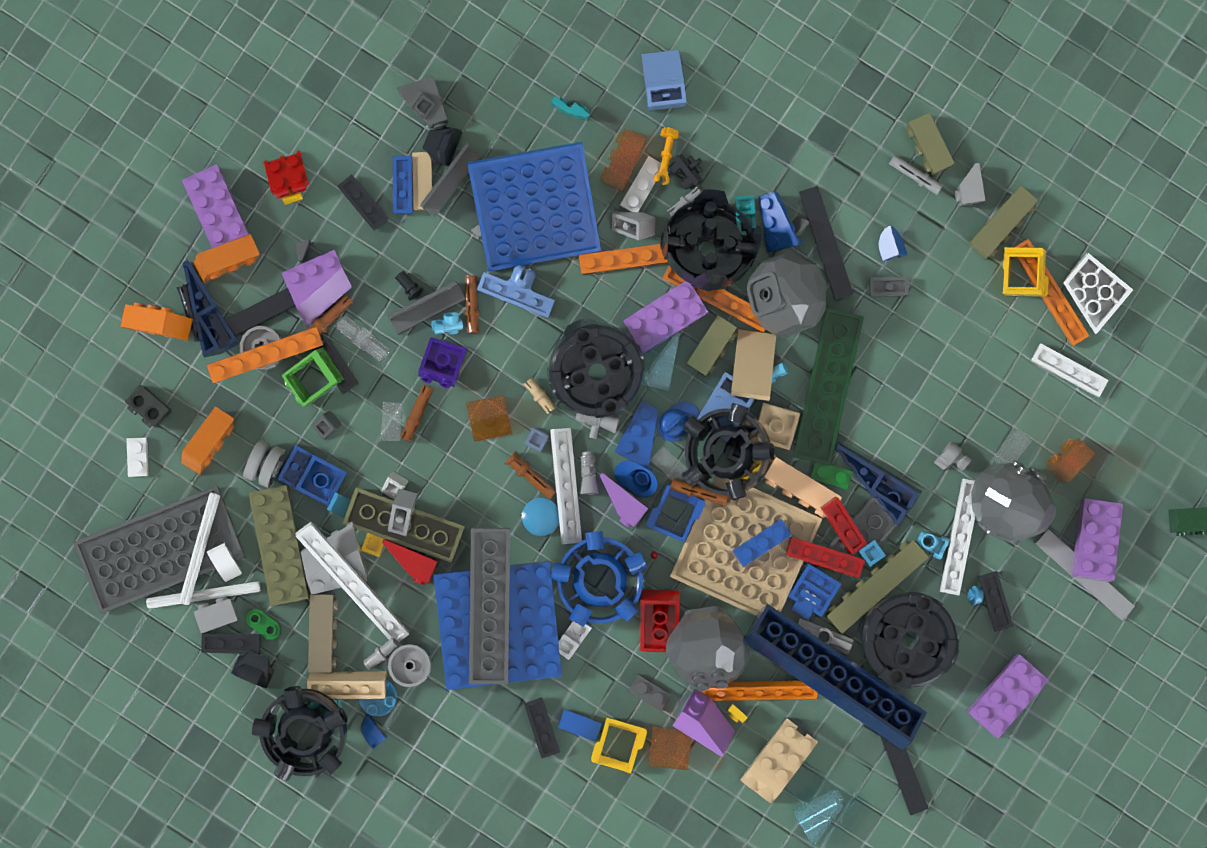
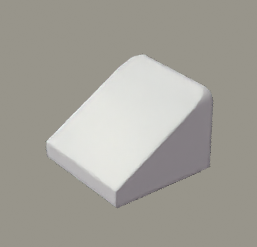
M392 472L388 476L381 492L395 499L398 489L404 490L408 480Z

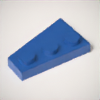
M772 192L758 196L767 251L775 252L803 245L801 239H798L795 233L794 224L790 223L787 210L779 193Z
M641 401L614 452L640 465L649 467L658 409Z

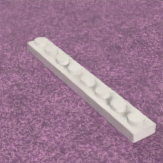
M312 522L296 532V537L389 640L394 637L400 642L409 635V630Z

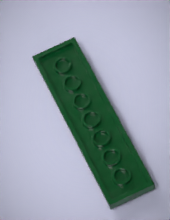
M826 308L793 458L831 466L864 316Z

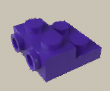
M430 337L418 376L427 383L432 381L438 382L443 388L455 387L467 348Z

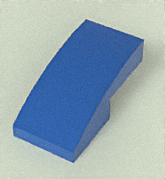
M564 709L558 728L597 742L603 723Z

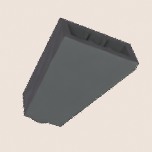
M433 76L397 87L399 95L407 104L417 91L424 93L434 101L436 105L426 119L420 115L418 116L430 128L440 129L445 127V123H448Z

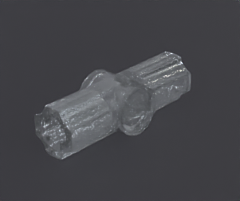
M346 315L335 326L339 332L351 339L353 344L361 350L368 352L379 362H382L390 352L389 347L377 340L375 335L363 326L360 327Z

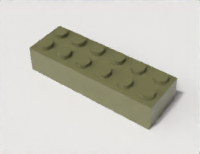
M289 485L248 492L270 606L310 599V590L301 556V543L296 537L298 528Z
M355 488L342 524L347 525L353 522L356 529L453 563L466 528L465 526L414 508L406 536L389 532L388 526L394 501L363 489Z

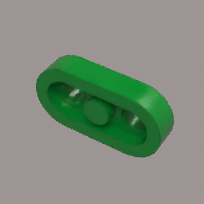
M252 609L247 613L246 622L251 628L269 640L279 637L281 626L277 621L260 609ZM253 615H257L259 617V620L257 622H254L252 620ZM270 626L274 628V632L272 634L268 633L267 631L268 627Z

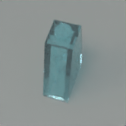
M831 788L792 810L812 846L818 842L844 807L841 803L844 799L839 790L835 792Z

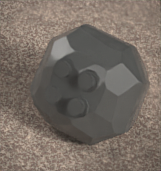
M797 252L785 253L762 261L751 274L747 283L751 310L760 326L780 338H787L814 327L820 321L826 309V282L817 264Z
M1013 460L1012 463L990 466L977 476L971 491L972 511L978 520V525L986 533L1014 545H1018L1020 540H1027L1045 532L1056 516L1053 498L1045 485L1046 477L1033 467H1030L1028 470L1023 467L1022 463Z
M718 606L686 611L666 644V653L675 672L685 682L697 687L699 691H706L709 687L714 686L718 688L727 687L728 683L741 676L750 660V651L741 629L728 613H724L722 608Z

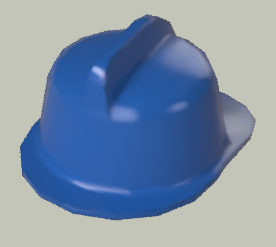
M686 401L673 405L658 419L657 432L660 437L670 442L684 437L687 432L683 430V427L687 420L692 416L696 418L699 416L697 408L692 403Z
M623 461L615 468L614 475L617 482L636 495L648 497L656 492L658 482L654 471L650 467L640 465L634 461Z

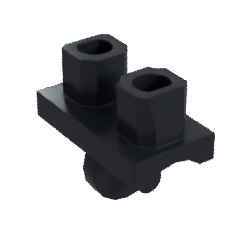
M683 154L677 155L674 158L675 161L669 169L674 175L679 174L683 170L687 176L680 182L685 189L699 185L703 181L698 175L703 171L699 166L702 162L701 158L695 160L692 156H689L686 160Z

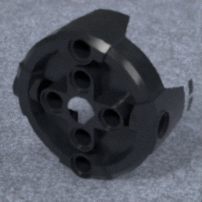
M704 189L694 201L680 207L670 220L667 221L664 232L661 235L660 248L664 259L667 260L672 270L680 278L690 283L693 287L704 291L725 289L726 286L732 285L746 274L754 263L761 246V240L763 241L761 226L753 228L742 212L728 204L725 191ZM736 212L739 214L737 218L741 222V232L746 231L747 235H742L737 227ZM711 242L716 248L715 254L707 253L706 256H703L702 251H699L700 244Z
M589 318L580 319L569 324L563 333L564 335L553 349L546 372L554 396L556 395L557 399L568 408L582 415L604 418L619 413L629 406V402L637 394L642 382L643 372L645 371V359L639 344H636L632 336H628L624 331L610 324L600 323ZM597 363L602 364L606 369L605 377L599 381L593 380L589 376L590 367Z
M918 592L893 595L880 602L875 608H871L862 617V623H860L861 626L859 625L860 630L858 629L865 657L871 668L877 673V676L886 683L906 689L927 685L937 680L944 673H947L957 659L959 640L957 639L955 624L950 614L943 607V604L929 595ZM907 632H915L920 638V643L915 649H908L903 645L902 639Z

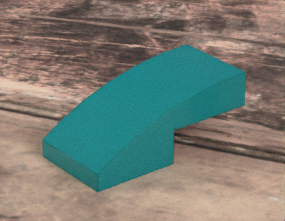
M754 195L735 197V208L745 215L753 228H756ZM736 212L737 227L742 235H747L746 231L741 232V222L737 218L739 214Z

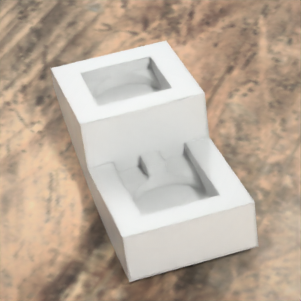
M225 543L207 551L212 563L225 582L243 574Z
M573 621L558 642L559 653L569 660L593 626L586 622L583 627Z

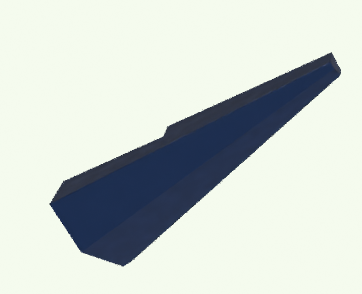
M187 260L182 264L202 355L205 358L223 354L237 346L238 341Z
M837 442L834 450L841 455L844 462L855 472L856 477L873 498L877 499L883 507L882 509L899 526L916 503L922 491Z

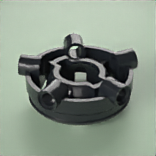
M732 403L730 409H717L705 414L699 420L694 416L687 420L683 430L688 433L684 450L688 469L682 475L691 487L698 484L709 492L729 495L730 500L733 501L746 497V491L756 486L763 479L769 468L770 461L774 459V445L770 442L769 436L761 423L747 413L748 407ZM728 416L727 420L747 426L751 422L757 429L750 432L742 426L735 427L730 424L721 426L718 419ZM713 423V424L715 425V428H716V429H715V430L708 436V438L706 439L705 444H704V447H703V456H704V457H703L702 459H700L701 463H699V462H698V445H699V441H704V439L706 438V436L709 434V432H710L711 429L713 428V427L710 425V424ZM760 434L763 443H758L755 436ZM724 435L734 438L742 436L746 444L741 447V456L738 462L729 468H722L716 465L714 454H711L712 444L715 445L718 439ZM756 461H762L761 466L757 474L755 475L752 471L758 463ZM711 475H715L718 478H727L733 481L726 483V490L717 487L709 479L712 478ZM746 476H750V477L752 478V480L749 482L748 479H742V478H744V477H746Z
M292 686L284 689V694L270 704L262 719L255 718L252 726V735L260 737L264 753L276 766L274 775L277 778L288 781L292 775L313 776L324 771L332 775L343 763L338 758L345 747L348 718L345 711L326 694L313 689H301V686ZM310 698L321 704L316 709H310L308 706L311 701L307 700ZM279 704L284 713L281 715L278 734L274 741L273 734L276 729L277 715H273V712ZM303 719L310 723L318 721L321 724L323 730L317 734V742L313 747H307L306 750L297 749L298 743L292 740L287 732L288 725L294 720ZM339 727V747L337 748L335 745H333L322 756V758L318 760L317 755L325 751V749L330 745L332 741L330 736L333 735L335 728ZM299 757H311L312 763L300 762L301 758Z

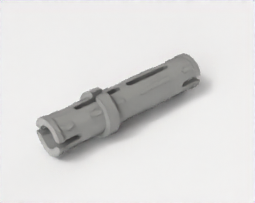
M896 154L889 163V165L919 183L918 186L927 188L935 195L939 193L943 186L929 177L930 174H924Z

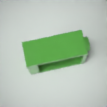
M324 348L316 349L282 375L285 385L292 390L295 400L302 407L312 404L344 380ZM315 361L329 383L310 397L295 374Z

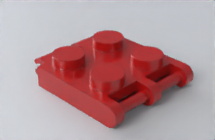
M296 151V154L286 157L284 155L280 156L279 159L269 162L267 160L263 161L272 195L276 194L277 199L290 196L289 190H292L294 194L307 191L306 185H309L301 151Z

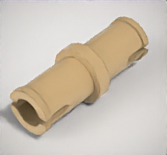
M534 377L523 384L533 395V400L537 401L547 414L557 407L547 396V391L539 386Z

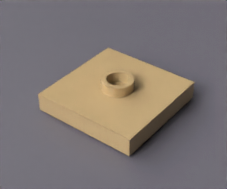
M763 403L758 422L765 428L770 442L774 446L790 450L800 413ZM758 434L757 441L762 442L761 436Z

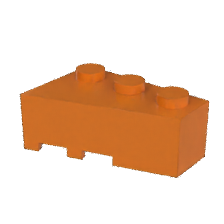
M251 234L197 254L193 265L201 282L205 283L227 272H234L243 265L249 266L256 263V259L260 254Z
M134 302L133 306L125 304L120 327L188 341L193 319L172 313L173 309L161 307V310H159V307L147 305V308H145L144 304Z
M215 406L183 449L181 463L201 476L206 466L212 461L216 451H219L223 446L226 436H230L234 431L235 419Z

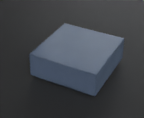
M532 427L524 444L541 453L550 436Z

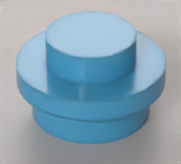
M973 586L968 591L967 598L971 605L981 604L984 595L983 590L979 589L978 586Z

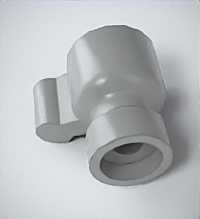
M951 441L934 463L942 470L952 463H956L957 468L963 471L972 459L967 455H963L962 449Z

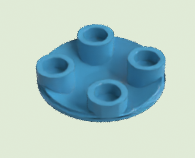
M547 498L531 500L526 504L522 512L524 527L536 536L551 534L559 525L558 507Z
M385 681V699H359L361 708L367 714L384 716L392 711L397 702V692L391 682Z

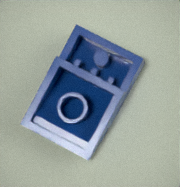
M294 444L276 478L329 506L347 472Z

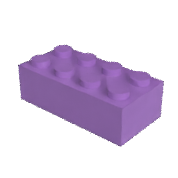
M217 164L182 180L212 248L250 234L225 177Z
M684 281L623 320L637 344H639L642 352L646 354L709 314V311L694 287Z
M1086 498L1080 501L1071 577L1104 582L1115 580L1123 504Z
M1015 654L966 712L989 733L999 739L1049 680L1020 654Z

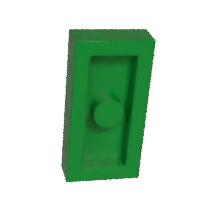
M815 462L810 478L847 490L853 471Z

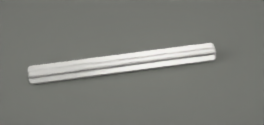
M210 493L179 600V603L189 605L220 499V495L216 493Z
M257 581L193 591L190 602L260 592L261 585ZM181 593L147 598V607L156 608L181 604L179 603Z

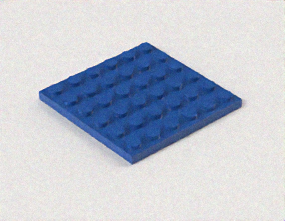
M582 141L467 162L488 272L601 251Z
M550 561L510 565L508 683L561 677L562 671ZM470 570L433 574L446 690L494 685L469 684Z

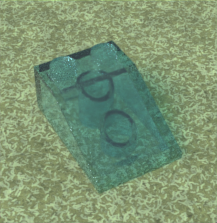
M675 333L651 364L649 371L645 370L643 383L646 384L647 389L668 393L680 333Z

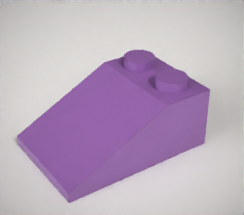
M602 473L600 478L618 516L621 517L619 521L627 528L630 525L634 527L648 508Z
M696 689L693 690L684 703L673 724L675 728L721 757L724 755L735 733L733 727L712 699Z

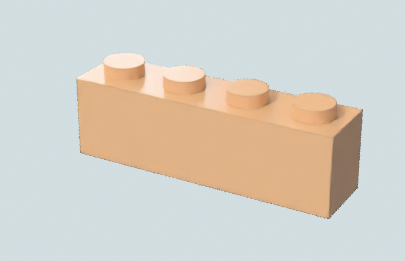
M777 457L773 460L763 477L766 479V484L773 488L778 486L783 489L781 493L789 498H792V496L799 499L798 503L808 509L811 506L816 509L814 513L822 518H825V514L821 510V506L835 496L839 500L842 499L838 494Z

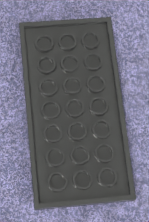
M218 486L73 542L100 614L185 581L210 493L219 494L220 499L198 576L216 569L207 551L223 543L228 547L235 561L245 558Z

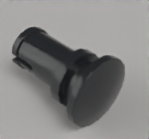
M405 271L400 272L395 277L405 289V294H409V301L416 299L424 290L422 287L418 288V284L413 283Z

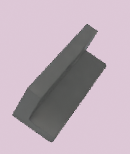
M465 144L422 201L420 207L432 216L436 217L468 175L467 162L480 159L481 156L469 148L470 144Z
M454 281L391 313L388 317L397 334H400L466 299L457 281Z

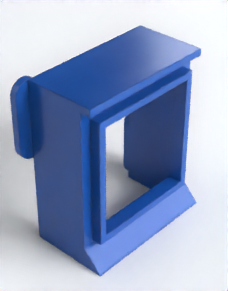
M667 485L658 507L652 509L647 526L685 542L694 520L700 518L705 502L691 495V497H688L685 493L670 490L671 486ZM668 494L694 505L683 534L656 523Z

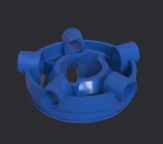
M603 531L585 533L586 540L574 545L565 554L561 563L554 562L551 574L552 580L557 581V588L562 602L571 612L569 619L583 627L586 622L609 623L622 617L627 622L639 611L635 605L643 587L642 570L647 568L641 552L634 554L623 543L603 537ZM604 543L621 549L616 557L609 553H592L582 559L576 553L577 550L586 545L587 550L604 549ZM624 551L629 556L624 560L631 575L637 574V587L632 600L626 597L621 601L620 598L627 589V572L618 558ZM574 554L580 562L573 571L574 583L572 585L575 595L568 599L564 591L563 582L568 583L571 565L566 564ZM588 560L593 565L605 564L614 571L616 575L615 588L619 593L617 595L614 594L612 600L607 596H594L586 590L583 580L585 572L581 567L582 565L586 566ZM578 596L583 603L591 607L602 606L606 608L612 606L617 601L620 604L615 608L618 613L614 615L592 617L590 616L591 610L579 603L574 607L570 601Z

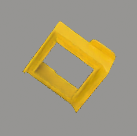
M1004 247L1003 294L1005 296H1047L1049 278L1045 276L1046 250L1043 248ZM1011 257H1038L1037 288L1010 287Z
M606 718L600 742H597L594 746L591 761L631 773L637 751L643 748L647 734L646 729ZM609 725L637 733L629 763L601 755Z

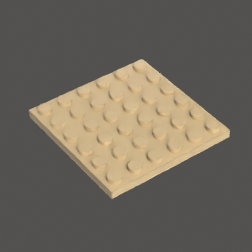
M715 476L712 483L717 487L727 490L726 483L733 480L721 479ZM755 488L747 490V496L731 501L730 497H728L726 506L704 499L705 506L700 518L694 521L670 577L755 616L767 604L781 612L803 564L802 560L785 555L790 538L794 537L812 543L822 519ZM782 519L792 536L742 567L732 550Z

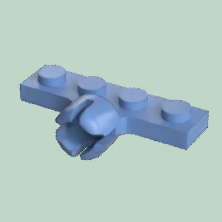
M518 265L514 268L509 280L487 272L483 273L477 288L478 291L549 318L555 299L532 290V284L536 277V273L533 270L527 269L524 278H522L525 267Z

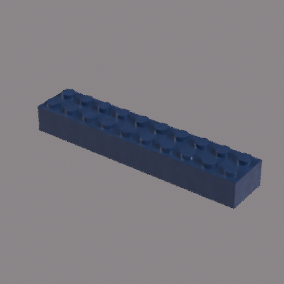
M769 604L758 612L744 637L746 644L901 750L912 743L927 714L925 710Z

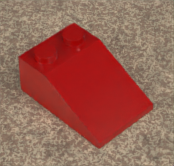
M383 539V545L408 574L414 577L413 581L425 585L426 582L431 583L433 574H435L440 561Z
M642 590L640 651L666 652L667 640L680 622V591Z

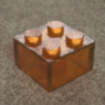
M1079 438L1067 439L1060 446L1062 450L1057 454L1054 453L1047 460L1049 464L1045 468L1060 482L1067 483L1076 476L1096 453Z
M653 726L649 766L688 770L691 737L677 728Z

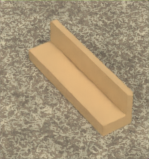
M310 672L307 680V689L317 690L332 699H385L387 672Z

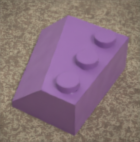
M335 250L282 272L285 283L306 327L310 326L316 318L321 316L326 309L352 288Z

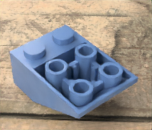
M679 50L641 54L648 111L686 107V94Z
M725 372L697 419L699 420L705 414L717 409H730L732 403L749 408L754 398L732 396L733 376ZM728 416L718 419L721 426L730 424L737 427L739 424L727 420ZM713 423L710 424L713 427L710 431L711 433L716 429ZM724 435L720 438L728 442L731 436Z

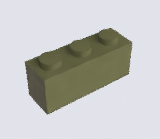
M930 112L907 124L906 132L910 139L913 138L916 144L914 146L918 156H922L924 160L923 167L927 173L930 172L931 176H934L955 164Z
M717 315L686 365L704 377L707 374L711 375L717 367L714 364L718 357L722 359L727 351L724 347L728 341L732 343L738 333L735 332L737 327Z

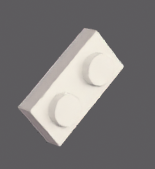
M127 438L128 477L149 476L147 438Z

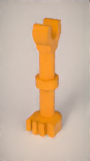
M665 127L661 130L660 136L667 139L664 151L661 152L662 161L660 169L653 178L654 182H658L661 176L663 178L662 185L669 183L670 179L667 171L669 160L673 156V153H671L673 142L678 139L680 133L678 130L670 127Z

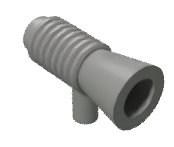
M577 413L575 420H579V423L592 425L589 437L597 439L599 427L616 434L620 415L596 418L595 416Z
M591 451L582 452L580 457L582 469L580 495H597L599 490L596 482V456Z

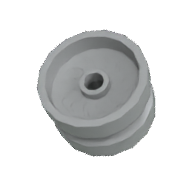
M256 326L249 329L243 335L240 341V353L282 339V337L271 328ZM282 360L270 363L257 369L269 370L271 368L276 367Z
M262 439L258 440L245 466L243 478L253 482L259 476V485L270 488L279 473L286 450L275 446L270 451L269 442Z
M402 645L393 651L389 658V674L401 686H417L424 682L431 673V656L420 645ZM412 662L413 668L408 669L406 667L407 663Z

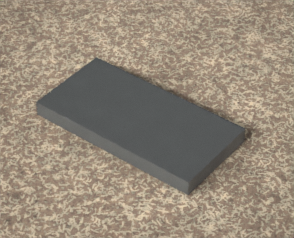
M873 496L856 513L852 520L867 544L875 540L880 546L897 525ZM838 535L826 547L851 555ZM859 551L851 555L863 559Z

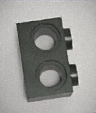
M139 385L125 401L129 405L127 409L134 415L138 413L142 416L143 419L141 421L149 428L151 426L158 428L172 411L143 385ZM142 396L144 398V404L138 407L136 405V399ZM153 409L159 411L156 419H152L150 416V412Z

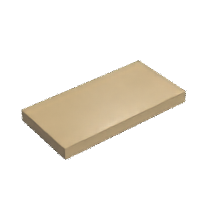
M738 329L731 389L732 396L770 400L776 335Z

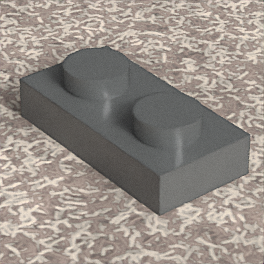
M908 277L869 278L870 297L909 296Z
M637 675L628 690L659 711L663 709L671 694L640 675Z

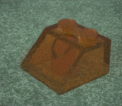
M504 395L466 403L474 441L512 434Z

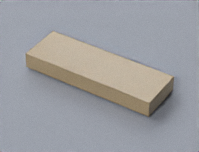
M427 152L412 153L413 209L424 210L420 205L432 190V161Z

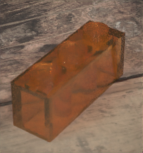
M626 128L623 133H619L616 143H618L617 149H612L608 159L611 163L608 168H604L601 178H604L603 184L621 192L625 191L646 142L645 136Z

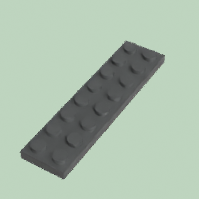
M471 528L469 684H508L510 528Z

